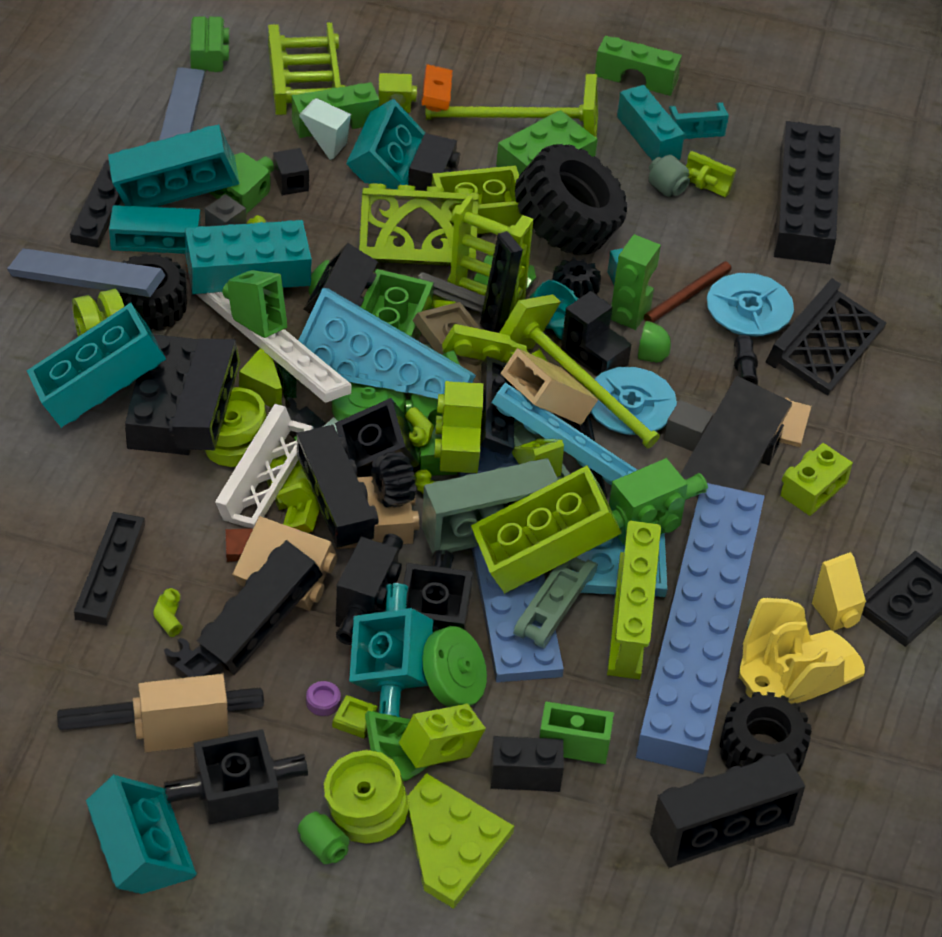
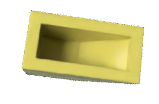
M851 552L822 563L812 600L813 606L832 631L843 627L850 628L860 621L866 602L856 562Z

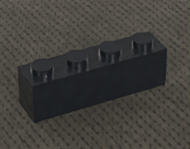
M199 338L196 350L191 352L190 369L183 377V391L176 399V414L169 421V433L171 436H174L177 449L215 450L240 366L235 339Z
M334 425L297 433L298 459L336 548L358 543L361 537L370 540L374 539L375 525L379 523L378 514L374 505L369 506L367 501L368 493L364 482H359L357 479V467L354 459H349L347 456V445L344 437L338 436Z
M285 540L280 547H276L269 554L267 562L261 569L249 576L245 587L237 596L230 598L226 602L221 614L203 628L197 642L201 647L219 659L225 669L235 675L321 578L323 574L318 565L305 553Z

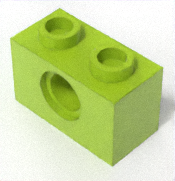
M469 704L413 714L399 744L415 768L471 757L486 728Z

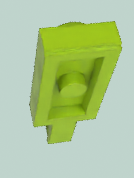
M459 324L453 325L442 343V350L445 353L454 350L458 356L483 361L486 356L508 363L517 348L528 353L527 345L518 344L510 340V335Z

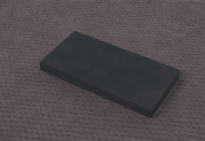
M736 375L680 475L684 479H688L700 473L704 476L707 483L745 491L791 409L792 402Z

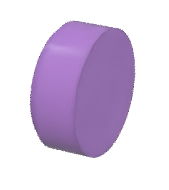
M320 681L308 688L306 704L312 713L319 716H328L335 713L340 707L341 694L335 684Z

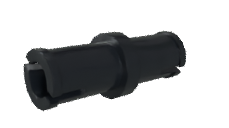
M741 335L734 340L736 357L734 358L735 369L738 371L739 377L758 385L756 373L758 358L754 354L753 340L750 336Z

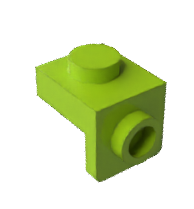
M303 483L279 490L278 498L288 506L283 525L306 533L312 532L320 510L314 494Z

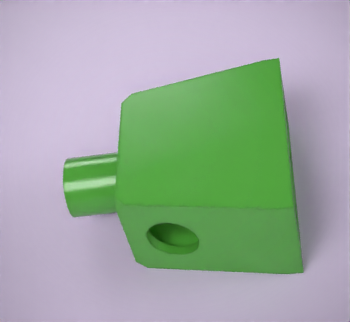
M238 153L234 156L240 184L212 191L209 194L217 199L226 194L244 206L247 214L269 194L270 173L274 171V164L267 156L255 161L245 153Z
M250 270L229 279L224 285L222 293L224 298L230 300L231 314L236 322L263 338L288 327L281 274Z

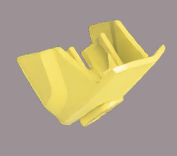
M762 598L757 603L743 642V658L740 664L739 678L745 684L746 694L750 698L754 692H761L762 695L772 692L775 693V697L781 698L783 695L789 698L788 702L793 704L823 695L863 677L865 673L864 663L856 650L844 638L832 630L809 635L805 610L801 604L788 599Z

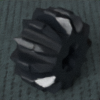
M573 257L570 262L562 260L561 264L555 266L552 280L573 290L576 298L580 299L590 291L598 296L601 286L600 271L596 269L595 263L587 264L585 258L577 261Z
M402 452L384 453V455L374 459L372 463L373 468L371 469L373 480L371 482L374 484V492L377 494L378 501L386 508L400 507L413 501L417 487L415 484L416 477L413 473L414 467L410 465V459Z

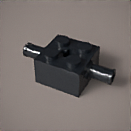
M386 534L382 543L361 537L337 583L336 627H339L336 632V638L345 645H352L354 616L386 612L387 585L397 583L402 569V563L398 562V553L403 547V540L395 534Z
M437 550L433 553L432 566L407 563L403 584L408 586L406 609L412 608L433 620V632L449 626H457L465 630L471 597L473 571L451 569L454 556L447 550H445L443 561H441L442 550Z
M261 729L194 742L195 776L164 781V789L168 804L196 797L203 800L208 824L211 825L279 811V786L277 781L308 776V767L304 754L273 760L270 757L264 731Z

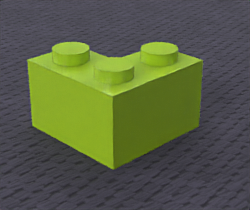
M445 381L444 394H438L437 413H443V415H436L435 434H441V439H435L434 458H440V471L478 473L484 383Z

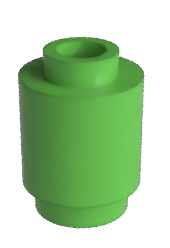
M315 811L302 819L298 826L300 840L323 864L337 863L346 856L349 838L327 815Z

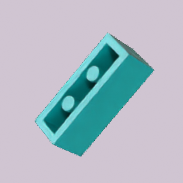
M645 85L620 91L617 118L653 161L657 157L663 158L666 155H672L680 160L685 134Z
M113 205L109 226L110 248L113 251L185 254V228L201 226L200 209Z

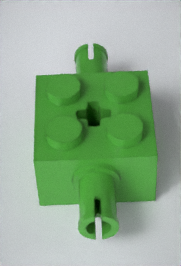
M665 458L613 480L609 506L622 534L617 536L618 539L625 546L627 524L629 521L659 524L661 526L660 535L677 529L681 526L685 500L707 492L708 485L704 476L697 473L688 479H684L669 460Z

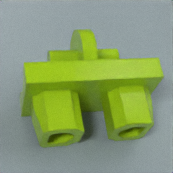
M691 151L688 154L686 165L689 169L690 182L696 184V188L701 190L705 188L721 196H728L736 173L735 168Z

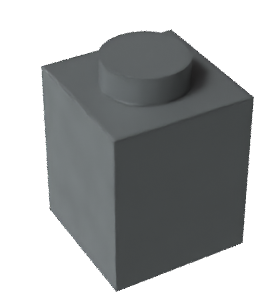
M225 194L205 208V227L246 224V208Z
M679 400L667 420L664 440L693 452L714 413Z

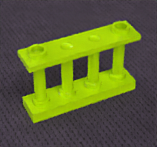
M327 23V36L285 38V35H280L279 24L268 25V49L276 115H287V103H292V95L331 89H291V87H286L290 83L331 81L332 88L345 87V85L340 84L336 50L339 49L338 33H333L332 23ZM327 47L328 53L287 55V52L282 51H286L287 48ZM329 64L330 71L289 72V69H284L291 65Z
M468 195L461 205L455 206L451 216V221L454 222L451 273L447 282L485 296L487 285L468 279L467 274L469 269L489 277L491 265L469 257V248L493 256L496 244L472 236L471 225L496 235L508 231L523 249L509 312L510 316L517 302L526 298L534 219L522 215L516 225L506 226L472 213L473 196Z

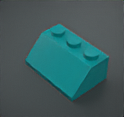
M393 98L370 111L346 164L364 183L384 184L386 188L398 190V185H408L409 167L425 131Z
M113 774L86 799L91 814V821L97 831L101 850L105 854L112 881L117 889L145 894L193 879L197 875L172 806L167 803L164 788Z

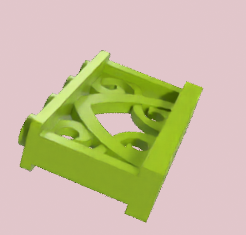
M369 184L368 188H362L359 250L378 262L451 266L454 227L450 223L452 222L450 207L454 204H462L465 198L470 195L473 196L472 213L478 215L479 194H473V189L457 188L456 193L444 192L442 187H427V191H415V186L398 185V190L386 189L384 184ZM378 200H385L390 203V208L387 211L380 209L382 216L389 218L386 223L376 220L371 213V206ZM397 200H410L399 208ZM430 201L444 202L441 210ZM418 208L431 215L442 228L431 232L425 238L422 249H414L411 236L404 229L397 227L403 218ZM368 222L378 228H382L375 247H367ZM471 225V235L477 237V227ZM392 232L404 237L405 243L403 246L396 247L393 244L394 239L398 237L391 235ZM445 234L446 238L439 239L442 241L443 247L440 249L434 248L432 240L437 236ZM469 248V257L476 259V250Z
M629 521L627 524L625 550L620 552L607 668V675L638 680L641 678L644 647L649 646L651 639L661 526L659 524Z

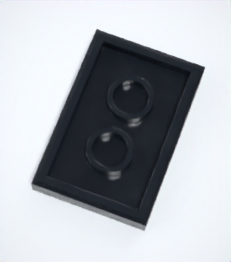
M914 551L864 595L866 602L862 615L906 647L942 615V569L917 551Z

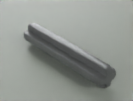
M420 272L417 279L434 282V296L447 301L461 302L465 308L482 314L485 296L424 272Z

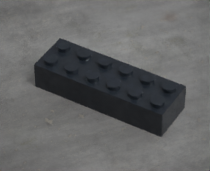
M786 121L780 151L774 257L831 264L837 236L841 128Z

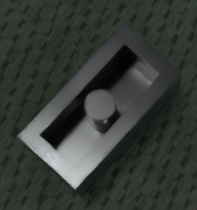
M425 133L409 167L408 185L415 186V191H427V187H432V174L453 172L452 169H457L460 161V153L456 152L457 140Z
M493 736L490 789L560 792L564 770L563 739Z

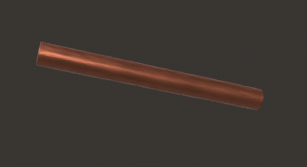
M727 261L722 262L644 314V320L652 323L730 272V263Z

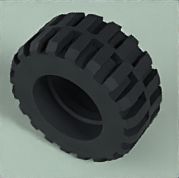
M570 144L547 146L536 155L516 180L515 200L519 203L518 210L520 214L534 219L533 229L536 231L535 234L547 240V244L552 247L557 246L565 253L573 252L574 255L591 254L600 249L624 223L627 213L626 195L624 190L620 188L621 183L619 180L613 177L612 171L607 166L605 167L600 163V159L596 156L592 157L588 154V151L582 148L578 150Z

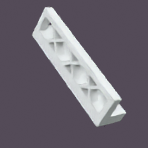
M274 404L215 501L224 521L247 528H254L258 517H265L279 490H281L298 461L297 440L289 444H285L284 440L290 431L299 433L314 429L313 426L292 421L285 406ZM286 454L287 459L285 463L271 469L270 464L272 460ZM268 479L272 480L273 483L269 489L256 493L255 489L259 483ZM257 504L258 508L252 518L240 515L245 507Z

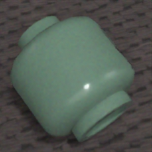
M666 155L663 158L657 157L649 166V183L664 196H679L690 183L689 169L672 155Z

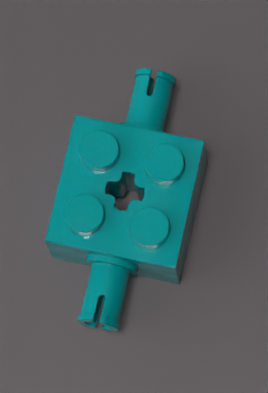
M393 583V585L388 584L386 588V612L354 616L349 682L370 692L381 691L379 713L400 717L401 691L405 688L428 686L423 670V650L428 637L433 632V620L412 608L406 609L408 586Z

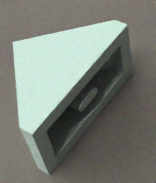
M317 98L313 99L299 114L329 160L334 159L347 144L351 114Z

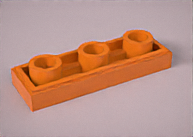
M426 64L421 104L426 106L428 110L434 112L448 110L453 70Z

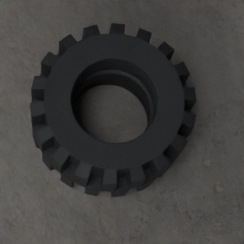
M146 253L141 254L139 257L131 256L128 261L123 260L121 263L161 268L165 274L164 279L151 297L119 293L124 306L132 303L150 330H163L164 326L171 327L175 324V321H180L183 313H186L187 310L186 276L184 269H181V265L178 262H172L170 257H161V254L148 255Z
M754 692L751 698L747 695L740 697L739 703L734 702L730 707V711L727 712L720 739V754L723 760H727L725 766L728 769L734 766L743 767L755 763L765 756H776L786 753L796 771L800 772L804 764L812 731L811 724H807L808 716L806 713L799 712L801 707L796 702L791 704L788 702L789 698L783 695L781 698L775 697V693L767 692V695H762L761 692ZM752 735H767L774 738L779 743H764L757 740Z

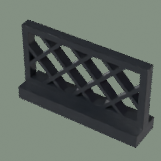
M833 278L830 279L774 343L765 361L774 369L781 364L827 396L887 324L838 291L842 284ZM839 303L848 309L849 314H837L835 305ZM821 322H833L835 330H823ZM840 322H852L854 330H842ZM860 322H868L875 329L862 330ZM807 338H818L821 347H809ZM826 338H838L840 347H828ZM845 338H857L860 347H848ZM792 355H804L806 364H798L790 357ZM811 355H824L826 364H814ZM831 355H843L845 364H834ZM817 372H829L831 378L829 384L819 378Z

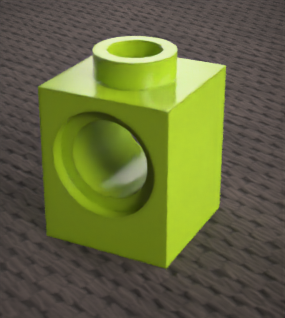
M379 73V106L394 98L407 113H411V102H417V86L412 85V74Z

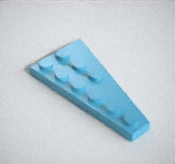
M322 288L298 340L348 382L438 399V394H444L445 381L473 383L476 376L469 370L328 288Z

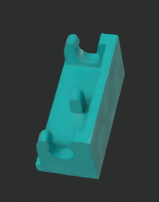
M722 102L716 103L718 111L678 114L676 106H669L671 113L669 116L685 134L684 139L725 136L729 114L726 112Z

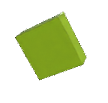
M346 695L332 720V727L364 739L368 732L365 714L367 711L378 712V706Z

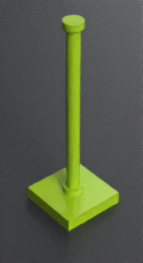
M586 74L584 103L579 108L449 106L448 110H441L440 112H434L426 108V120H432L433 117L546 118L561 110L571 119H579L580 122H583L584 129L597 138V74Z
M553 294L519 300L500 333L510 335V340L518 344L527 345V350L533 349L536 343L540 345L643 440L642 444L647 449L651 448L658 441L660 435L655 430L650 431L543 333L561 301Z

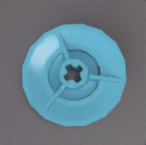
M736 273L724 276L711 286L707 295L708 310L715 321L739 335L758 337L778 332L789 324L794 313L793 299L785 287L771 278L756 273Z
M617 367L604 371L595 378L603 388L650 431L661 430L667 425V420L677 405L675 392L666 380L652 371L638 367ZM599 400L590 411L595 420L609 430L625 435H636Z

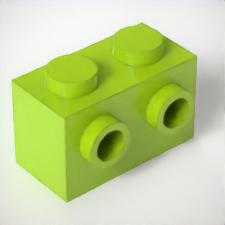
M822 443L814 451L809 450L796 467L791 466L786 470L781 480L783 487L780 496L811 516L848 483L853 462L825 443Z

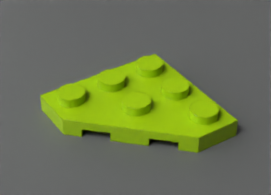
M426 773L407 796L409 806L408 817H410L412 837L416 856L419 860L424 891L454 909L513 835L514 825Z

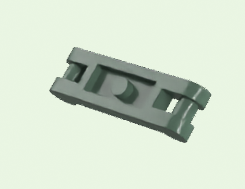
M575 557L554 568L519 618L513 634L521 638L528 637L535 640V645L545 648L552 634L587 582L593 578L598 564L589 559L585 562ZM534 620L543 624L541 628L532 625Z

